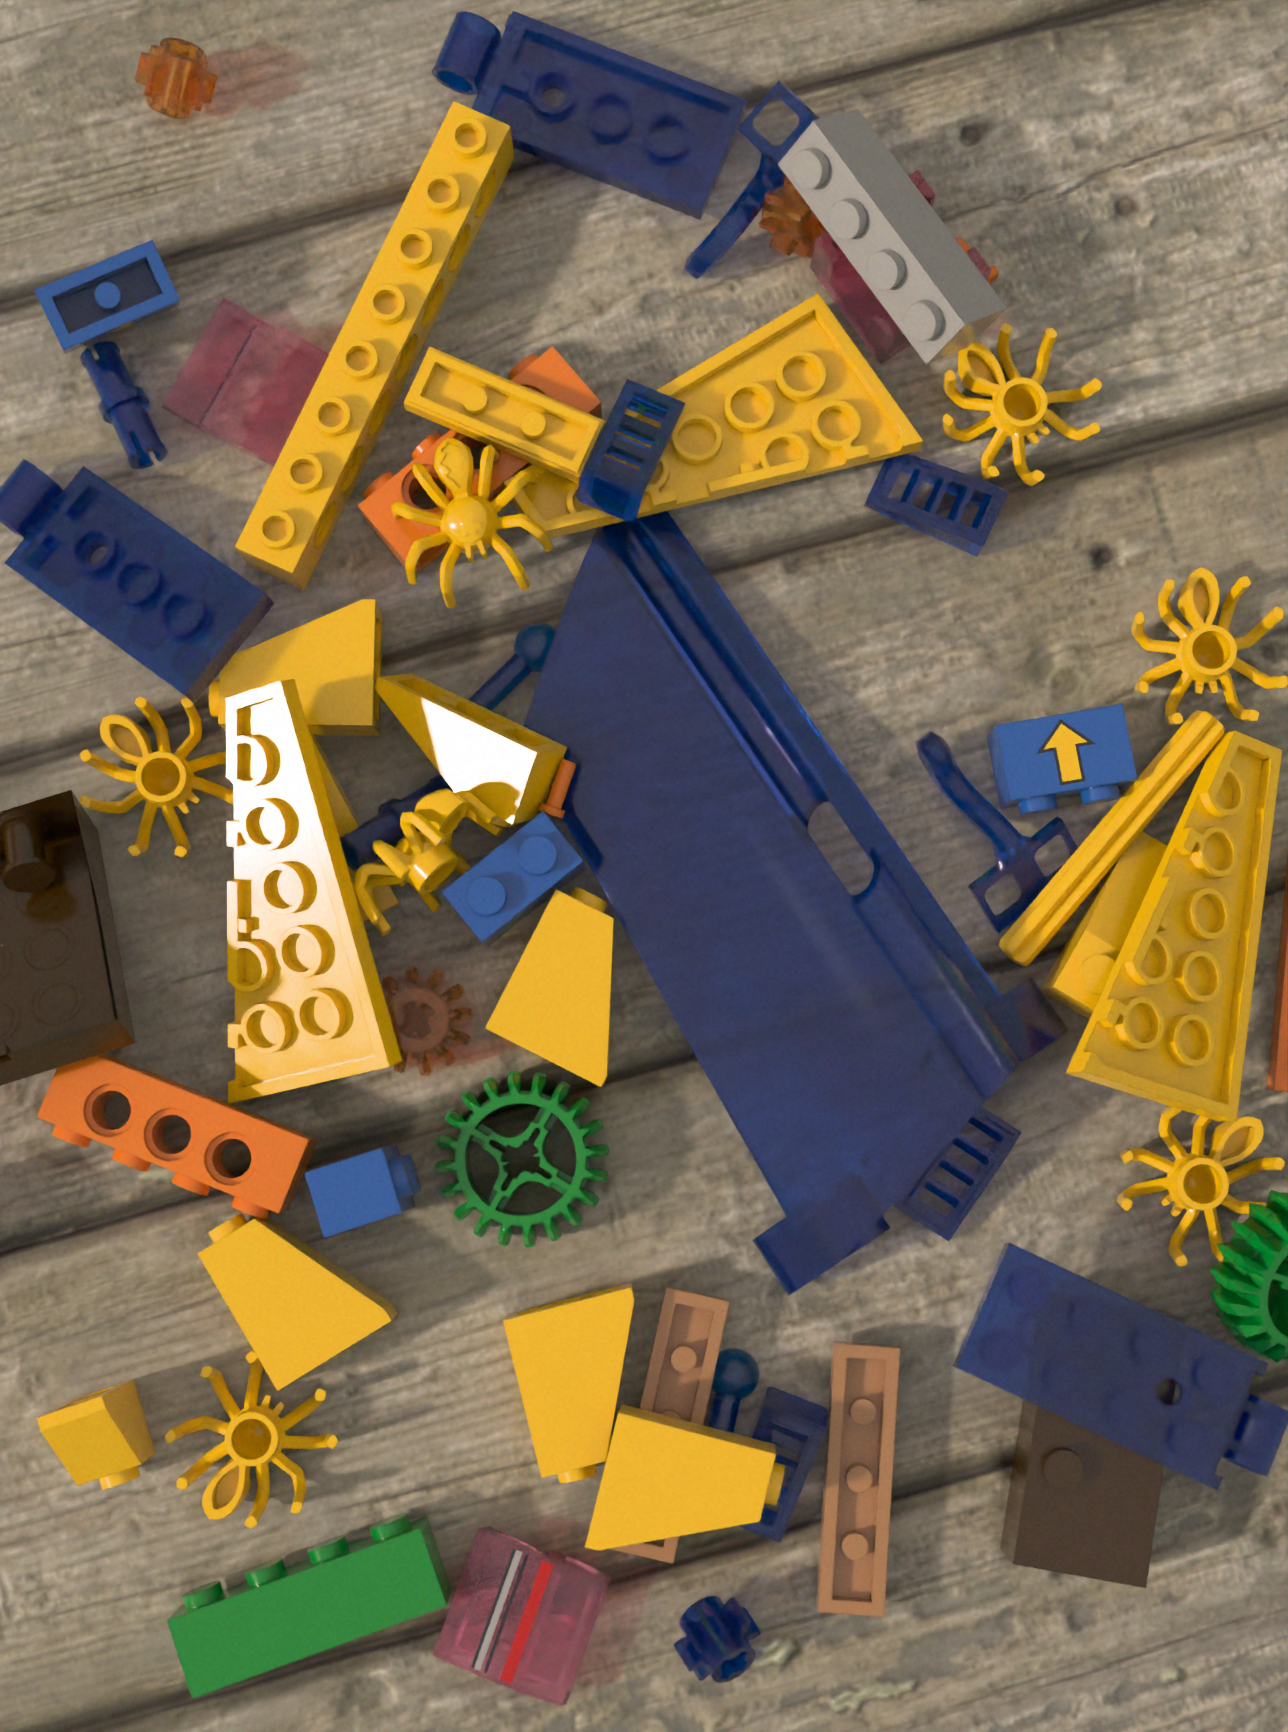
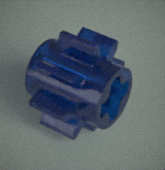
M718 1596L702 1598L692 1604L682 1615L679 1625L686 1637L678 1640L674 1644V1648L688 1671H694L699 1681H703L710 1674L715 1682L725 1683L737 1678L751 1666L756 1653L749 1641L759 1636L761 1631L747 1609L741 1607L735 1597L729 1599L725 1604Z

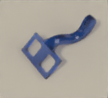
M780 80L737 128L761 153L759 168L720 221L686 258L683 269L694 279L705 276L721 260L751 224L775 190L791 183L778 163L812 121L820 119ZM773 98H779L784 101L799 117L798 126L779 145L771 144L755 129L753 124L754 118Z
M928 731L915 741L923 766L946 798L972 825L985 835L994 849L995 865L972 882L968 888L992 928L997 933H1000L1022 915L1062 867L1060 866L1050 875L1044 876L1035 861L1037 850L1057 835L1062 836L1070 851V857L1078 847L1063 820L1058 816L1031 837L1019 833L967 780L956 764L947 742L940 735ZM1012 874L1021 890V895L1015 903L1002 913L994 915L985 899V893L1002 877Z

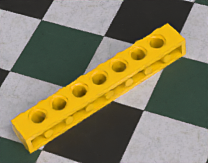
M453 101L235 545V548L248 566L303 591L305 590L515 158L509 125Z

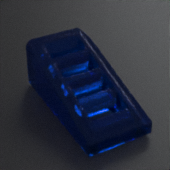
M627 379L582 471L576 494L577 499L581 503L627 522H634L682 415L685 402ZM628 410L637 412L662 424L660 428L627 415ZM621 432L625 435L633 437L652 446L651 448H649L645 445H642L633 440L618 435V433ZM609 455H612V456H614V457H616V458H619V459L624 460V461H626V462H628V463H631V464H633V465H636V466L640 467L641 469H640V470H637V469H635V468H633V467H630V466L625 465V464H623V463H621V462H618V461H616V460H613V459L609 458L608 456H609Z
M904 454L885 459L864 506L977 557L989 536L1009 491L974 476L911 454ZM901 470L912 476L900 501L888 496ZM925 481L934 485L924 509L912 506V503L922 482ZM946 491L957 496L947 518L935 514ZM968 502L980 506L971 527L959 523Z
M960 1098L893 1206L949 1241L1005 1161L1022 1133L973 1100ZM967 1122L994 1139L989 1150L961 1133ZM952 1144L980 1162L975 1172H972L946 1155ZM937 1166L967 1184L961 1194L956 1193L931 1176ZM923 1187L953 1206L946 1217L916 1198Z
M775 1387L767 1388L749 1438L775 1444L797 1453V1457L794 1461L779 1454L775 1456L774 1463L785 1465L783 1478L788 1479L786 1486H781L777 1511L774 1512L763 1507L760 1522L738 1525L739 1527L779 1543L781 1542L827 1429L828 1410Z

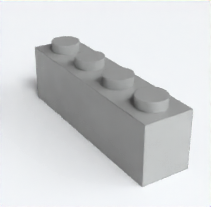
M859 109L813 120L778 163L781 170L926 365L968 348L1007 309Z

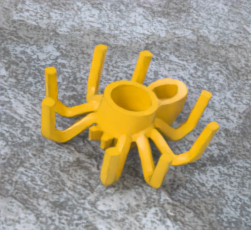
M1004 323L1000 328L997 342L1000 364L987 347L976 341L968 348L958 352V374L963 386L976 394L993 397L992 400L964 396L956 388V377L953 370H948L944 374V391L956 405L963 409L988 411L990 416L967 429L955 428L954 419L946 413L943 416V429L946 436L966 442L993 427L997 428L996 433L981 457V473L985 480L992 479L1000 474L998 469L993 466V461L1006 438L1011 436L1014 468L1023 482L1032 487L1044 479L1045 475L1038 470L1029 471L1026 464L1024 437L1032 445L1040 442L1035 432L1044 437L1047 436L1050 430L1042 423L1043 420L1047 421L1063 436L1073 440L1085 441L1100 431L1098 423H1092L1082 429L1072 427L1051 410L1047 409V404L1085 400L1101 389L1102 382L1094 378L1080 388L1045 392L1041 384L1047 375L1050 355L1058 336L1054 328H1047L1044 331L1038 349L1035 372L1031 378H1025L1020 376L1011 358L1009 341L1012 326ZM1001 366L1007 374L1008 378L1010 379V381H1008L1007 383L1004 379Z
M454 438L445 439L439 445L434 455V468L440 480L452 494L453 499L451 501L448 500L437 486L424 465L414 463L412 468L415 478H417L423 489L439 507L442 514L439 515L420 510L400 501H396L391 505V511L395 519L402 516L406 519L440 527L441 529L440 532L417 539L412 544L405 560V571L409 584H417L416 564L421 553L428 548L446 542L450 543L440 566V588L444 602L449 609L457 605L453 593V568L461 552L466 553L468 563H473L474 554L480 553L484 560L487 559L488 553L486 549L492 546L504 559L521 590L529 589L530 580L513 549L497 534L498 529L522 527L539 540L546 552L551 551L553 548L552 541L546 531L527 515L515 514L498 517L497 515L527 483L537 484L536 475L530 471L521 470L509 485L492 502H489L493 462L498 460L500 457L499 453L492 444L483 449L480 459L477 494H473L474 469L471 450L464 443Z
M1200 567L1193 571L1181 587L1177 603L1182 617L1192 630H1189L1172 613L1169 597L1175 586V581L1166 579L1158 594L1159 613L1162 621L1180 638L1179 642L1149 638L1143 631L1145 622L1143 612H1138L1134 616L1131 632L1143 649L1176 654V658L1146 671L1136 682L1134 691L1145 694L1154 681L1178 670L1182 671L1180 678L1166 701L1165 721L1167 725L1181 724L1183 722V717L1180 712H1177V709L1193 680L1195 693L1202 694L1204 684L1207 685L1210 693L1218 692L1217 680L1220 679L1227 706L1234 717L1241 722L1257 721L1259 712L1252 709H1244L1240 704L1229 672L1230 668H1233L1266 689L1285 688L1288 685L1286 675L1269 676L1236 657L1238 650L1253 646L1281 621L1284 615L1282 608L1275 607L1245 636L1233 638L1229 633V628L1240 597L1251 585L1248 576L1239 578L1228 592L1217 626L1213 625V620L1218 610L1220 599L1218 581L1214 574L1205 568Z
M140 696L135 700L134 704L143 712L155 732L157 752H152L151 740L146 730L124 715L113 714L103 717L100 724L101 738L117 758L126 763L136 765V771L121 768L87 749L80 753L82 761L117 780L133 783L137 786L136 790L121 801H101L82 795L80 803L84 807L102 813L122 814L126 813L143 799L146 801L136 843L128 848L132 856H138L148 850L151 828L157 808H161L177 847L174 854L179 857H187L190 854L191 846L174 807L177 806L184 814L190 812L185 804L188 800L199 804L200 799L192 792L193 789L213 795L234 805V791L194 776L196 771L226 764V751L213 753L190 761L186 760V757L202 737L200 714L189 698H183L180 701L189 717L190 733L175 753L171 752L168 730L160 715L144 697Z
M441 789L428 794L418 801L414 812H403L401 814L400 826L405 836L398 841L396 848L385 843L383 840L373 842L374 852L386 864L367 863L361 865L356 871L353 888L357 900L382 937L390 932L391 927L372 900L373 888L395 884L403 887L409 882L430 910L436 912L441 908L442 903L432 891L446 882L455 870L462 876L471 869L468 863L451 845L453 831L464 817H468L497 837L504 831V828L492 824L497 819V814L472 793L464 790L452 792L450 789Z
M1167 1106L1162 1111L1160 1117L1159 1134L1176 1158L1174 1162L1143 1148H1126L1120 1151V1157L1125 1164L1130 1161H1141L1168 1173L1167 1177L1133 1184L1122 1191L1116 1201L1124 1210L1128 1211L1132 1207V1200L1134 1198L1168 1190L1160 1202L1163 1206L1174 1202L1170 1211L1171 1215L1177 1217L1184 1208L1187 1210L1171 1236L1168 1248L1169 1256L1179 1267L1188 1264L1187 1258L1181 1251L1182 1245L1199 1212L1204 1211L1212 1254L1222 1262L1224 1256H1222L1221 1251L1216 1245L1223 1243L1216 1207L1221 1204L1235 1213L1249 1214V1202L1266 1206L1265 1202L1237 1200L1228 1194L1229 1185L1261 1171L1282 1170L1285 1161L1279 1157L1258 1158L1226 1173L1224 1169L1226 1166L1239 1162L1249 1156L1263 1140L1264 1128L1261 1120L1248 1116L1237 1117L1236 1121H1225L1218 1125L1211 1136L1208 1155H1204L1205 1132L1212 1119L1199 1116L1193 1126L1191 1153L1187 1154L1171 1129L1172 1118L1179 1114L1181 1110Z
M250 1351L245 1356L246 1360L250 1363L244 1408L242 1410L239 1409L231 1396L220 1370L211 1366H203L200 1376L209 1379L216 1396L231 1419L229 1423L210 1416H201L183 1422L170 1429L165 1435V1440L169 1444L187 1434L203 1429L225 1435V1441L208 1451L191 1468L183 1473L176 1482L177 1488L185 1490L215 1462L227 1454L230 1455L231 1459L214 1473L203 1493L202 1506L209 1519L225 1518L239 1508L249 1494L251 1485L250 1467L255 1466L257 1492L252 1510L244 1522L246 1527L250 1529L258 1523L266 1508L271 1487L268 1467L270 1461L292 1478L295 1495L291 1512L295 1514L301 1511L307 1494L304 1472L300 1466L281 1452L283 1448L315 1450L329 1447L333 1449L338 1443L337 1437L332 1432L317 1436L285 1435V1431L307 1417L324 1402L327 1397V1391L324 1389H317L304 1403L281 1419L278 1416L284 1404L280 1402L274 1409L270 1408L272 1396L266 1395L261 1405L257 1406L263 1366L254 1351Z

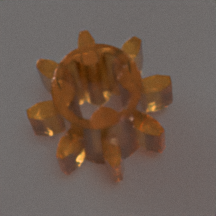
M169 37L162 39L159 47L151 45L150 53L141 52L135 82L146 86L144 95L147 97L146 102L153 110L168 117L183 119L190 117L192 110L200 112L203 103H211L217 75L206 71L208 62L206 61L205 52L200 47L183 39Z
M786 176L783 184L784 187L777 188L770 194L766 193V200L762 207V220L759 222V227L774 234L770 240V249L787 256L795 253L809 259L812 258L813 248L824 245L832 237Z

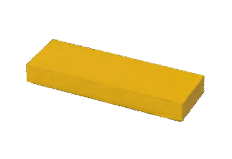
M430 346L403 403L405 409L409 412L484 444H492L496 449L579 484L605 429V420Z

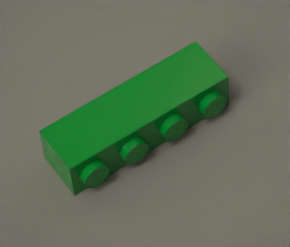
M407 1513L397 1514L370 1526L372 1536L347 1544L345 1535L337 1536L310 1547L307 1550L309 1555L307 1560L285 1567L283 1558H277L246 1571L244 1574L247 1581L223 1590L220 1581H213L183 1594L184 1604L180 1605L168 1618L167 1623L192 1699L447 1606L452 1589L427 1516L410 1522Z

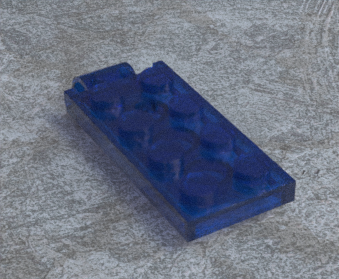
M515 11L509 14L506 20L502 38L498 28L482 16L471 12H458L432 69L433 76L447 88L465 95L477 94L471 109L509 125L513 148L699 220L703 217L746 112L747 100ZM549 89H558L563 92L565 99L560 105L552 107L542 101L543 94Z
M23 459L0 487V522L23 539L5 561V564L194 704L275 604L261 589L84 466L63 490L39 468ZM101 547H108L105 557L92 565L91 556L94 551Z
M1011 1243L1004 1244L953 1364V1367L1215 1490H1219L1223 1477L1215 1474L1221 1457L1256 1474L1268 1477L1288 1426L1287 1410L1247 1393L1254 1374L1264 1376L1269 1363ZM1166 1378L1174 1380L1180 1390L1178 1400L1171 1405L1161 1403L1156 1394L1157 1385Z

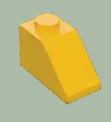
M133 1379L72 1399L37 1417L41 1433L77 1486L99 1479L101 1488L104 1490L141 1476L138 1465L143 1464L156 1454Z

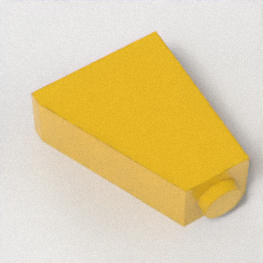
M361 599L220 660L219 679H211L209 685V710L211 716L218 717V724L226 730V698L278 681L295 679L308 728L314 735L380 736L381 697L374 688L377 678L381 677L383 613L376 600Z
M574 886L570 896L556 889L485 1029L603 1087L608 1077L614 918L604 914L608 903L601 898Z
M240 1213L211 1230L208 1234L214 1244L197 1253L277 1391L373 1333L399 1315L391 1302L270 1218L267 1220L255 1218L248 1222L243 1213Z
M632 1282L507 1314L503 1320L542 1478L557 1474L559 1483L578 1481L595 1475L597 1473L595 1464L607 1460L635 1299Z
M621 1404L585 1547L599 1551L760 1522L764 1503L777 1505L785 1465L774 1463L776 1456L775 1444Z

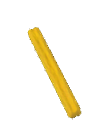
M1197 710L1189 716L1000 939L999 947L1011 960L1022 966L1030 965L1223 737L1225 728L1213 715L1206 711Z

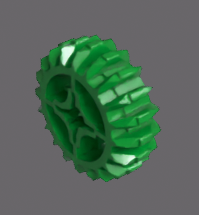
M509 1072L508 1085L510 1092L501 1094L499 1085L493 1077L486 1078L483 1084L489 1100L482 1103L477 1095L471 1091H466L462 1094L461 1098L464 1104L472 1111L471 1115L466 1118L458 1112L448 1111L445 1116V1120L450 1125L461 1130L458 1138L449 1135H439L436 1139L437 1146L444 1149H454V1160L436 1162L434 1164L435 1172L447 1173L455 1171L457 1182L441 1188L440 1193L443 1198H450L462 1191L467 1202L455 1210L454 1216L457 1220L461 1221L469 1216L474 1209L483 1216L474 1228V1234L479 1237L486 1234L494 1221L501 1224L498 1244L502 1246H507L513 1236V1228L521 1227L523 1228L525 1247H534L537 1241L535 1226L544 1224L547 1236L551 1241H556L561 1238L562 1234L555 1218L563 1214L574 1227H578L583 1222L580 1212L572 1206L577 1198L591 1207H595L599 1202V1197L594 1192L585 1189L584 1185L587 1179L595 1182H606L608 1172L600 1168H590V1157H604L609 1155L610 1151L607 1144L589 1147L587 1135L599 1132L604 1128V1125L600 1119L592 1120L584 1126L581 1125L577 1116L585 1112L590 1106V1102L585 1097L577 1100L570 1109L562 1103L570 1090L568 1083L561 1081L556 1086L552 1097L543 1094L546 1085V1074L535 1073L532 1079L531 1091H522L520 1072ZM524 1103L541 1107L528 1128L518 1136L510 1137L482 1124L491 1114L509 1105ZM557 1118L566 1126L575 1145L576 1169L574 1177L560 1170L561 1168L552 1163L545 1152L547 1137ZM537 1128H539L540 1134L533 1144L537 1148L538 1153L533 1155V1157H540L539 1167L551 1173L552 1177L539 1170L535 1172L526 1169L519 1176L514 1177L509 1187L506 1188L505 1183L512 1173L508 1169L507 1164L512 1161L505 1160L506 1151L495 1145L494 1140L505 1147L519 1148L526 1141L531 1140ZM473 1141L494 1156L499 1165V1175L493 1186L494 1189L488 1198L480 1191L472 1175L470 1150ZM536 1181L564 1194L552 1205L538 1211L523 1213L505 1209L517 1188L525 1182Z
M1271 1190L1266 1206L1249 1202V1218L1244 1223L1230 1221L1235 1231L1230 1242L1216 1244L1224 1258L1222 1262L1209 1268L1215 1277V1281L1218 1282L1210 1290L1209 1295L1218 1306L1215 1315L1221 1319L1223 1326L1234 1334L1236 1341L1248 1350L1253 1349L1262 1357L1272 1359L1278 1363L1282 1359L1288 1361V1193Z

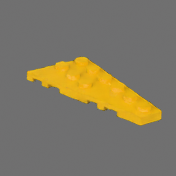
M819 293L607 419L605 421V429L580 484L532 464L524 470L536 475L537 484L527 483L510 501L519 514L527 515L537 522L551 539L920 451L924 441ZM516 475L503 482L504 489Z
M295 679L278 681L226 698V778L234 784V820L227 821V846L234 847V880L227 881V981L235 988V1021L228 1023V1047L235 1048V1079L228 1081V1104L390 1067L401 1062L402 1058Z
M1238 731L1224 733L1223 737L1210 751L1071 1059L1066 1074L1218 1122L1237 1120L1282 757L1281 749Z

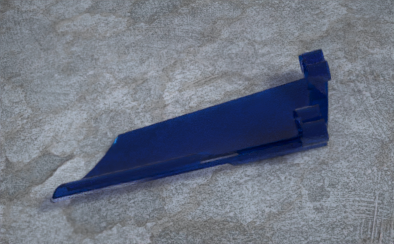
M665 511L606 525L602 528L597 527L552 640L524 727L566 746L567 749L563 759L577 764L561 808L565 810L563 819L787 1216L752 1241L789 1296L889 1230L891 1227L883 1216L885 1212L1022 1062L1070 1030L1033 977L1003 995L1000 994L669 512ZM824 802L831 803L874 866L873 876L869 885L858 895L849 894L808 833V824L812 813Z

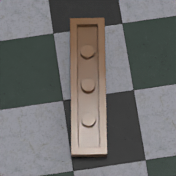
M666 1285L639 1409L700 1425L704 1424L728 1313L729 1299ZM679 1536L610 1549L673 1564Z
M833 1341L816 1598L818 1612L884 1617L900 1347L897 1345Z

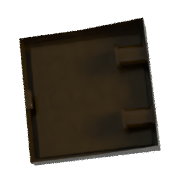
M72 790L10 808L0 813V1086L136 1043L98 830Z

